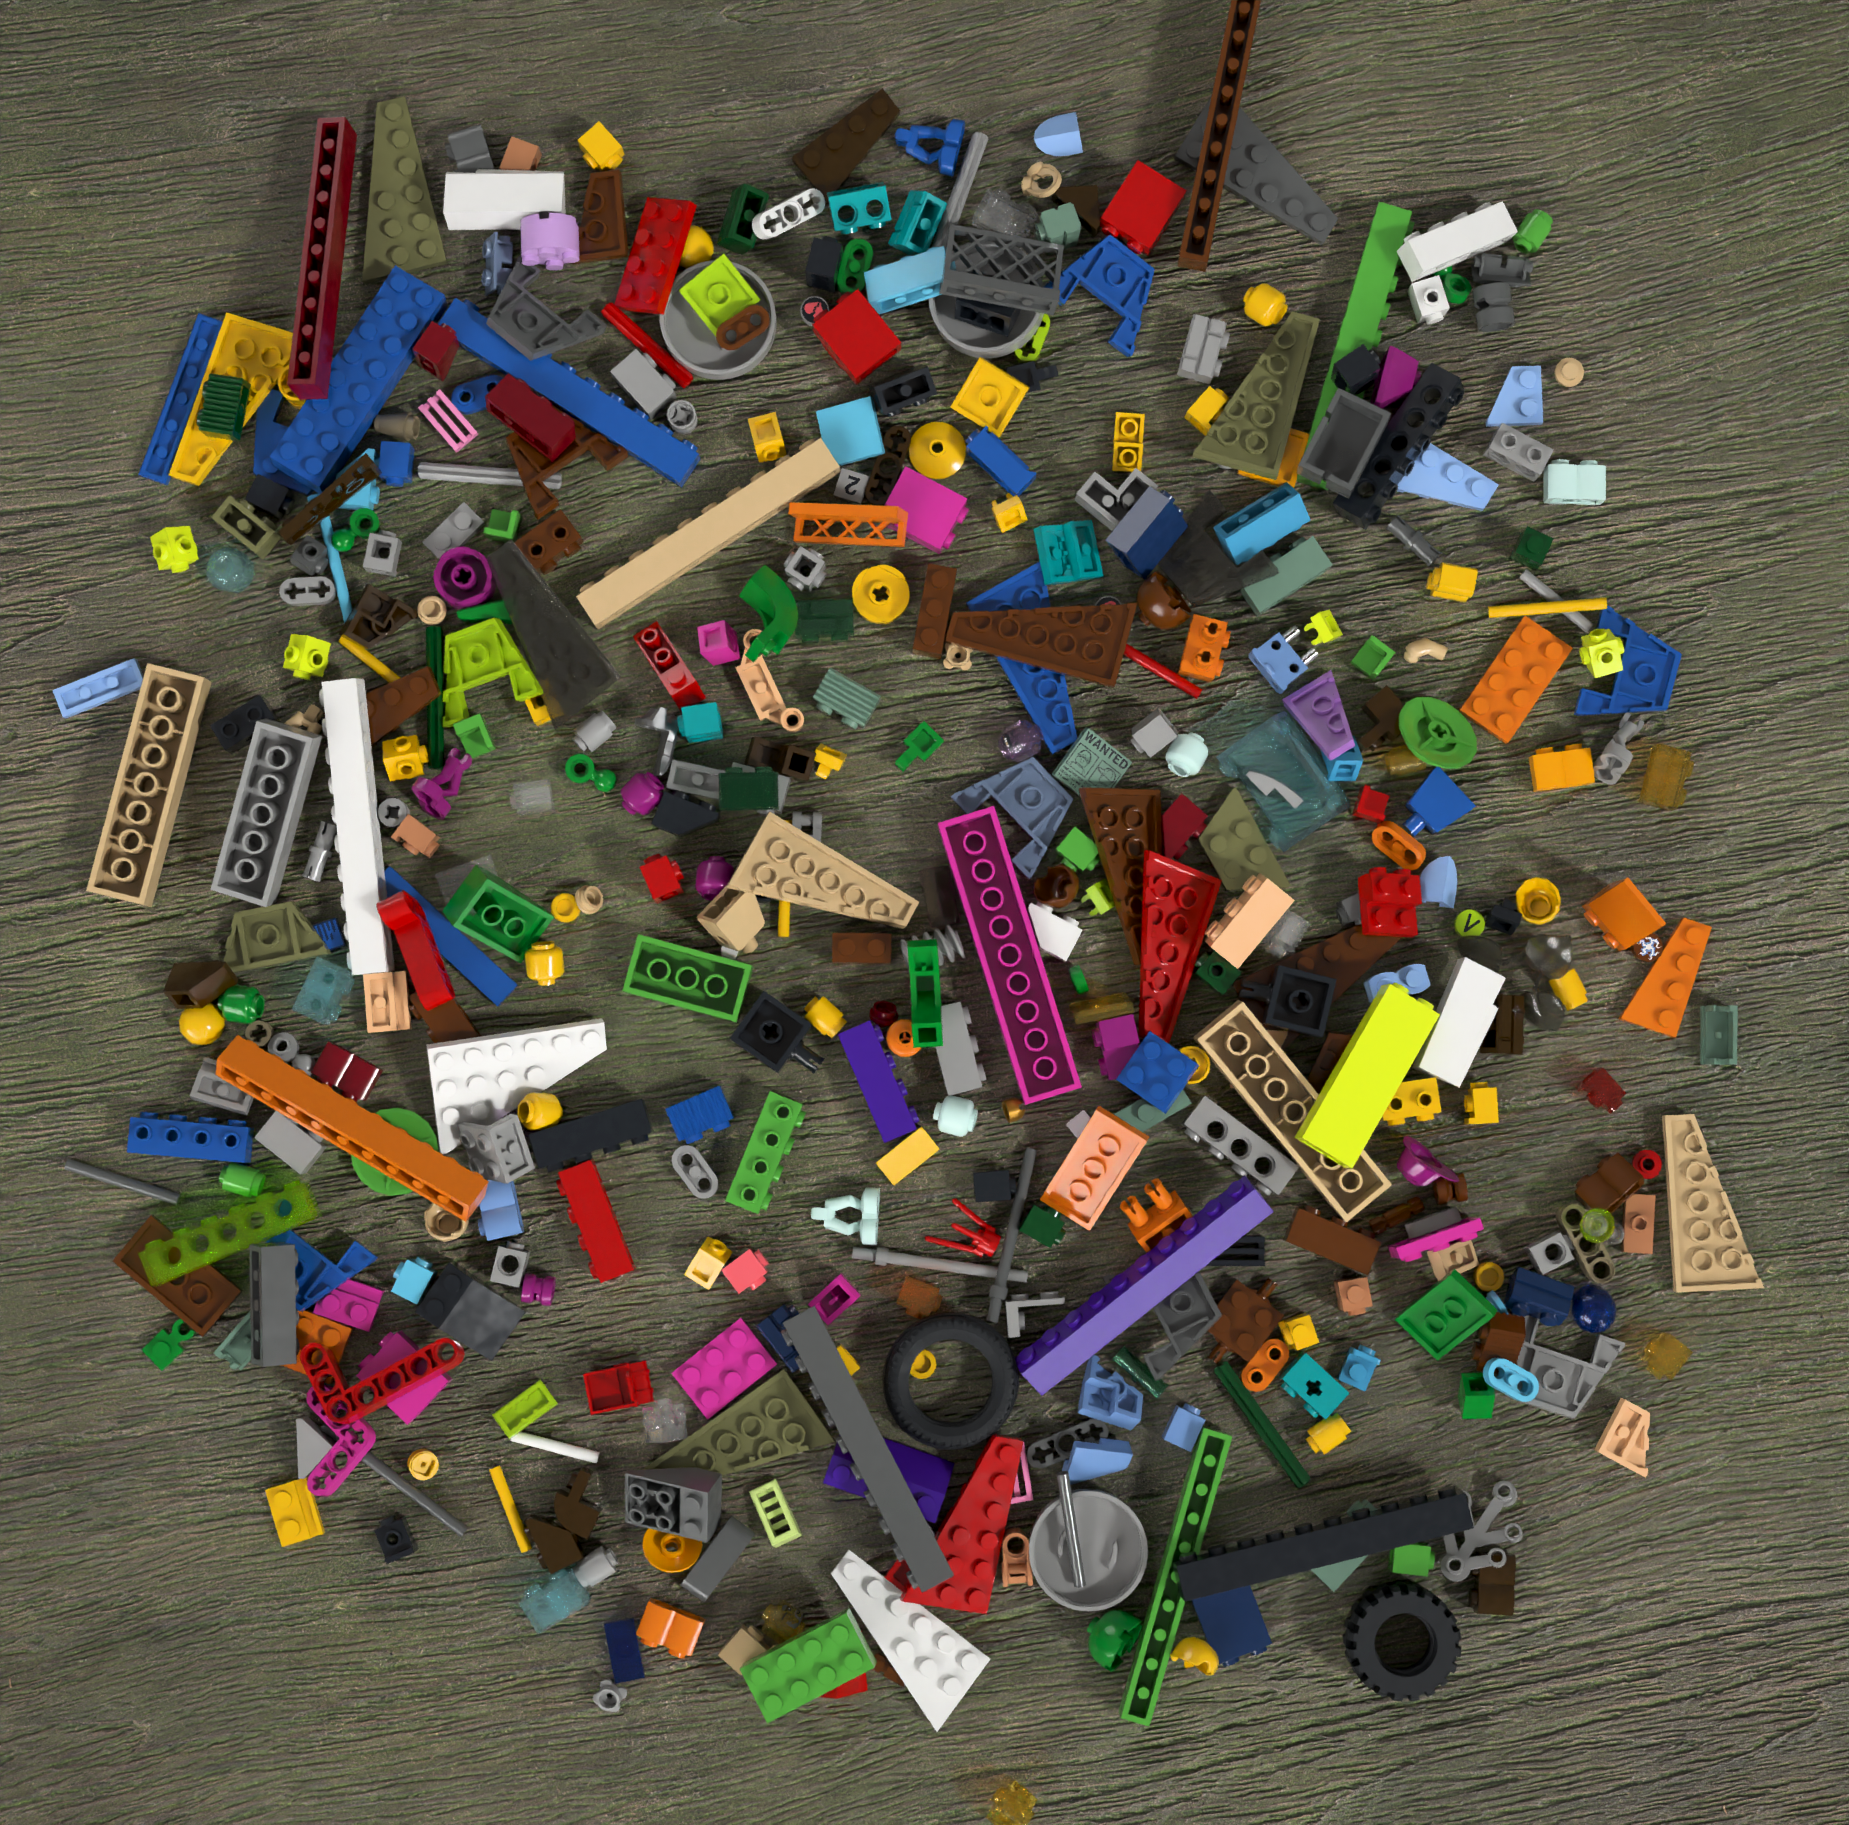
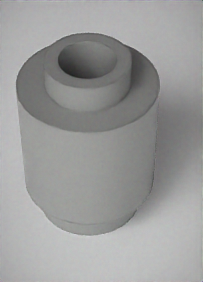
M601 710L598 714L593 713L573 730L576 736L572 740L581 751L584 752L588 749L592 753L613 736L612 732L616 729V726Z
M600 1546L583 1559L577 1561V1565L572 1567L582 1587L586 1588L589 1585L593 1587L617 1572L615 1565L619 1561L611 1548L605 1550L603 1546Z

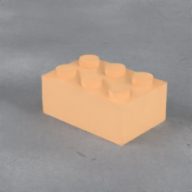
M1261 873L1257 877L1252 875L1242 887L1245 891L1238 899L1234 897L1224 908L1223 911L1226 914L1219 922L1213 921L1205 931L1207 937L1204 941L1237 969L1295 901Z

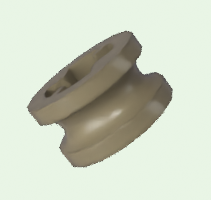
M260 1020L249 1024L245 1031L246 1039L255 1042L259 1047L267 1046L270 1039L274 1036L272 1026ZM262 1025V1030L267 1031V1036L262 1037L261 1042H257V1037H253L252 1033Z

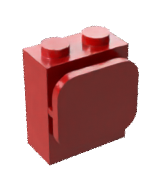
M1137 160L1100 218L1101 230L1107 236L1112 235L1114 238L1118 237L1126 242L1127 248L1139 255L1143 253L1148 256L1185 199L1187 190Z
M858 289L852 294L850 291L843 294L836 301L838 305L830 311L825 309L814 318L815 323L812 324L813 332L821 341L822 346L856 385L901 350V341Z

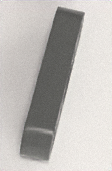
M1089 1418L1038 1439L1027 1448L1026 1456L1028 1462L1035 1468H1045L1070 1457L1071 1451H1063L1058 1445L1059 1439L1063 1435H1072L1075 1441H1080L1075 1430L1081 1428V1434L1090 1431L1089 1425L1094 1423L1096 1427H1102L1099 1437L1107 1438L1108 1428L1103 1421ZM1093 1436L1083 1438L1085 1442L1099 1444L1100 1438L1094 1439ZM1053 1440L1054 1447L1059 1456L1054 1458L1053 1452L1044 1455L1045 1461L1040 1462L1038 1458L1032 1459L1031 1455L1035 1454L1034 1448L1040 1446L1042 1450L1050 1448L1047 1442Z

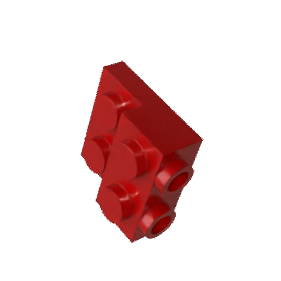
M1374 867L1369 869V873L1358 877L1363 935L1409 938L1418 935L1416 906L1422 904L1420 875H1411L1410 869H1398L1393 871V873H1387L1385 867Z

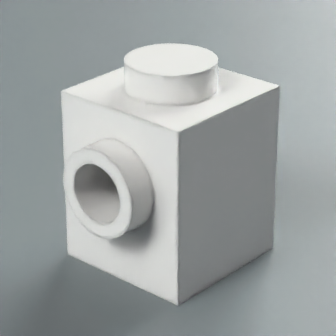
M1439 275L1412 283L1407 290L1417 323L1426 321L1427 324H1433L1444 319L1443 316L1450 307Z

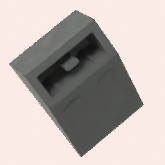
M696 1467L627 1470L625 1472V1523L706 1543L720 1526L721 1473Z

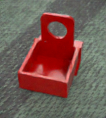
M646 1360L631 1363V1361L613 1365L610 1368L583 1373L591 1415L634 1406L638 1407L640 1404L653 1402L654 1389L651 1387L650 1369L647 1367Z

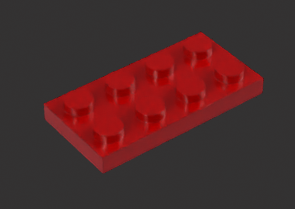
M647 197L614 303L620 310L664 315L696 211V204L688 200Z

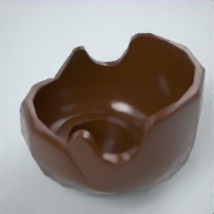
M1060 864L1048 867V874L1043 878H1036L1034 882L1033 894L1036 901L1051 908L1066 907L1074 900L1079 890V879L1074 869Z

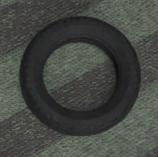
M946 1312L920 1319L902 1332L887 1355L882 1383L884 1398L889 1412L905 1433L927 1446L955 1450L979 1444L1001 1428L1014 1407L1018 1393L1019 1376L1013 1352L1006 1340L996 1329L977 1317L963 1313ZM941 1340H961L975 1346L987 1358L992 1372L991 1392L984 1406L973 1416L958 1422H942L927 1416L916 1406L909 1391V1374L914 1360L926 1347Z

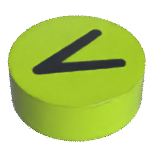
M1468 909L1456 916L1454 928L1460 937L1473 939L1483 932L1485 921L1478 911Z

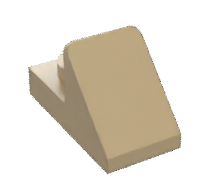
M1472 1240L1449 1243V1248L1437 1252L1427 1251L1434 1275L1438 1281L1453 1269L1461 1274L1479 1265Z

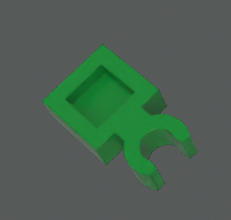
M178 1319L173 1324L171 1333L166 1328L162 1329L142 1349L161 1371H164L186 1350L180 1343L193 1338L197 1333L192 1329L188 1334H183L180 1328L185 1322L182 1319Z

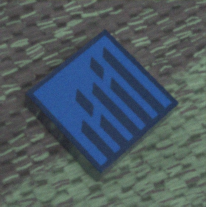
M338 918L313 925L330 951L347 946Z

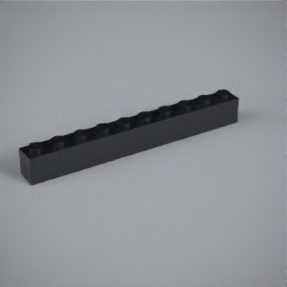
M1455 1486L1444 1487L1437 1490V1495L1427 1497L1426 1494H1417L1409 1497V1502L1398 1504V1501H1389L1380 1505L1381 1509L1370 1511L1369 1508H1362L1352 1511V1516L1341 1519L1340 1515L1324 1518L1322 1524L1312 1526V1523H1302L1294 1526L1295 1531L1283 1533V1530H1275L1266 1533V1538L1254 1540V1537L1240 1539L1236 1541V1546L1226 1548L1222 1544L1209 1547L1208 1553L1197 1555L1196 1552L1179 1555V1560L1172 1562L1180 1597L1186 1602L1472 1529L1474 1526L1466 1493L1459 1489L1456 1490Z

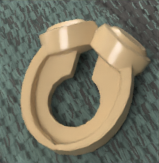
M1037 162L1028 169L1027 176H1024L1022 180V193L1024 196L1048 197L1060 187L1062 176L1054 166ZM1046 176H1052L1053 182L1046 189H1040L1039 183L1033 181Z

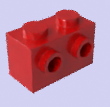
M659 853L644 860L645 865L639 867L652 898L657 904L684 893L679 881L684 879V876L676 860L671 861L667 855L662 857Z

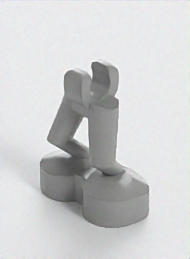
M1628 712L1625 713L1619 722L1620 729L1613 735L1612 740L1604 747L1602 755L1597 757L1593 764L1594 776L1609 785L1616 784L1629 767L1633 755L1626 749L1625 742H1629L1633 736L1637 735L1644 725V721L1639 719L1637 724L1628 721L1631 716Z

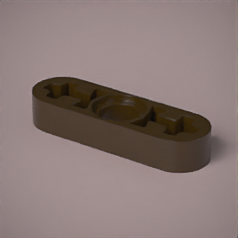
M893 426L885 434L883 440L884 450L892 451L893 440L890 438L891 436L896 437L898 433L902 434V438L906 442L905 444L900 443L896 454H902L901 458L893 453L877 456L865 490L866 500L870 505L884 506L898 481L911 444L910 433L903 426ZM886 459L893 460L897 465L895 472L889 475L882 473L880 470L881 462ZM876 476L884 481H892L891 485L885 482L883 493L886 497H880L878 501L874 500V494L870 493L871 490L876 491L879 487L880 480H875Z

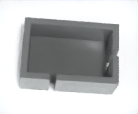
M1338 388L1298 465L1297 474L1319 485L1324 480L1327 482L1325 488L1349 499L1389 422L1391 413Z

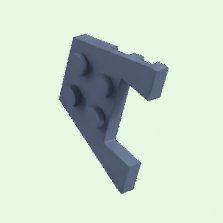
M1034 757L962 791H958L951 796V799L965 814L974 812L991 796L1032 838V841L1011 860L1028 880L1032 878L1073 801L1069 793Z

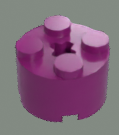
M456 547L445 552L439 559L434 570L433 579L437 591L448 604L460 610L486 604L494 596L496 574L492 565L483 554L468 547ZM467 573L470 578H468V583L463 584L462 575Z

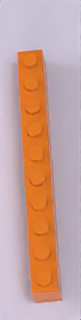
M237 1035L217 1058L216 1076L465 1222L484 1199L489 1181L485 1180L481 1174L466 1169L454 1158L444 1156L434 1150L428 1143L420 1142L410 1136L404 1129L384 1121L380 1115L365 1110L353 1099L341 1096L333 1091L329 1085L319 1083L309 1077L303 1070L295 1069L285 1063L279 1056L259 1048L255 1042Z

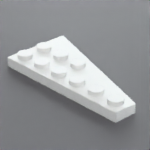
M848 1549L831 1572V1575L936 1732H938L990 1661V1658L920 1604L902 1602L900 1596L903 1592Z

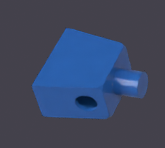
M1435 767L1428 773L1405 804L1412 815L1402 826L1412 837H1415L1424 827L1433 835L1471 811L1476 805L1440 767Z

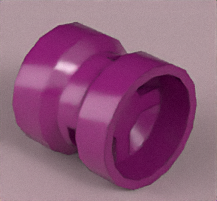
M526 1273L522 1287L521 1302L531 1303L538 1301L541 1305L551 1306L554 1298L556 1277L546 1276L545 1278H538L536 1274Z

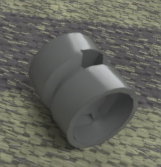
M1489 283L1472 290L1474 307L1479 309L1476 313L1477 329L1479 332L1501 331L1515 325L1514 310L1508 306L1512 301L1509 283Z

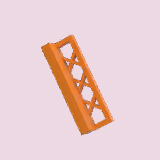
M789 503L788 514L796 518L793 540L796 543L905 547L908 512L899 506ZM804 520L815 521L820 527L811 536H803ZM836 521L842 522L846 530L838 537H832L827 529ZM863 522L869 523L874 530L865 538H859L854 530ZM890 523L898 524L897 539H886L881 531Z

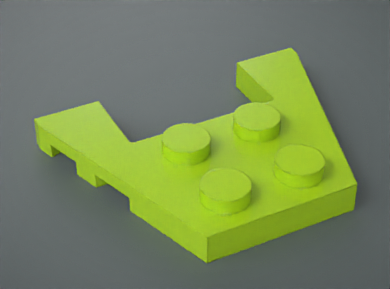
M491 618L445 636L444 673H447L446 690L443 691V702H446L443 728H451L454 723L470 717L464 695L465 690L503 676H510L516 701L522 702L544 694L542 687L499 618Z

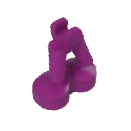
M453 748L449 752L445 765L439 775L431 779L418 777L411 787L415 796L419 799L418 802L422 810L439 820H444L451 810L450 804L444 797L458 795L462 774L472 764V757L468 753L464 755L463 759H458L461 752L457 748ZM449 781L448 789H442L439 786Z

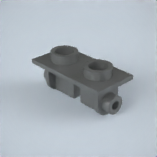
M1481 253L1480 256L1475 255L1474 264L1471 265L1473 281L1484 285L1506 282L1510 284V287H1531L1529 272L1532 273L1533 261H1529L1528 257L1507 256L1506 265H1501L1502 255Z

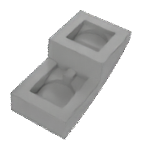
M1253 769L1246 773V776L1266 796L1275 788L1295 809L1304 801V798L1293 788L1269 774Z

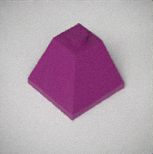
M1389 346L1381 359L1380 371L1374 385L1370 403L1379 408L1386 409L1408 396L1421 377V371H1417L1419 361L1398 348Z

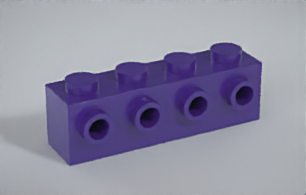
M867 1021L839 1033L838 1037L883 1142L886 1143L916 1130L915 1123L920 1120L914 1106L907 1107L903 1096L908 1095L902 1079L896 1080L891 1069L896 1068L890 1051L884 1053L880 1042L885 1039L879 1025L872 1026L871 1021Z

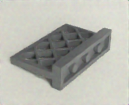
M950 224L939 294L1054 315L1060 298L1059 285L1064 245ZM954 235L965 236L971 244L961 249L954 241ZM986 241H992L1000 249L990 255L981 244ZM1015 246L1023 247L1028 255L1018 260L1010 249ZM974 248L984 258L975 265L966 256V253ZM1042 252L1054 253L1056 258L1054 262L1047 266L1039 257V254ZM1002 254H1005L1012 263V265L1004 270L994 260ZM960 258L968 269L963 272L950 270V265L953 261ZM1031 259L1041 269L1032 276L1023 266V264ZM989 264L996 272V275L993 277L983 276L978 269ZM1017 269L1025 280L1020 283L1013 282L1007 274ZM1045 274L1053 283L1052 289L1040 287L1035 280Z

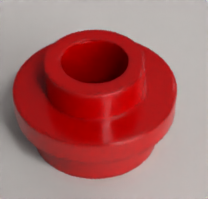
M1641 1150L1633 1157L1632 1166L1644 1179H1652L1660 1173L1662 1161L1656 1152ZM1645 1159H1650L1652 1162V1167L1649 1170L1643 1167Z

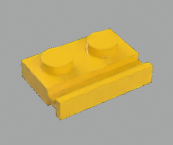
M308 1477L265 1490L282 1547L325 1533L314 1494L309 1491L307 1486Z

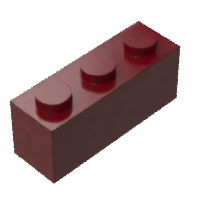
M508 373L485 396L486 408L489 413L552 462L576 439L575 423L572 418L564 412L559 413L553 408L546 397L542 395L537 396L531 391L529 385L520 378L515 379Z

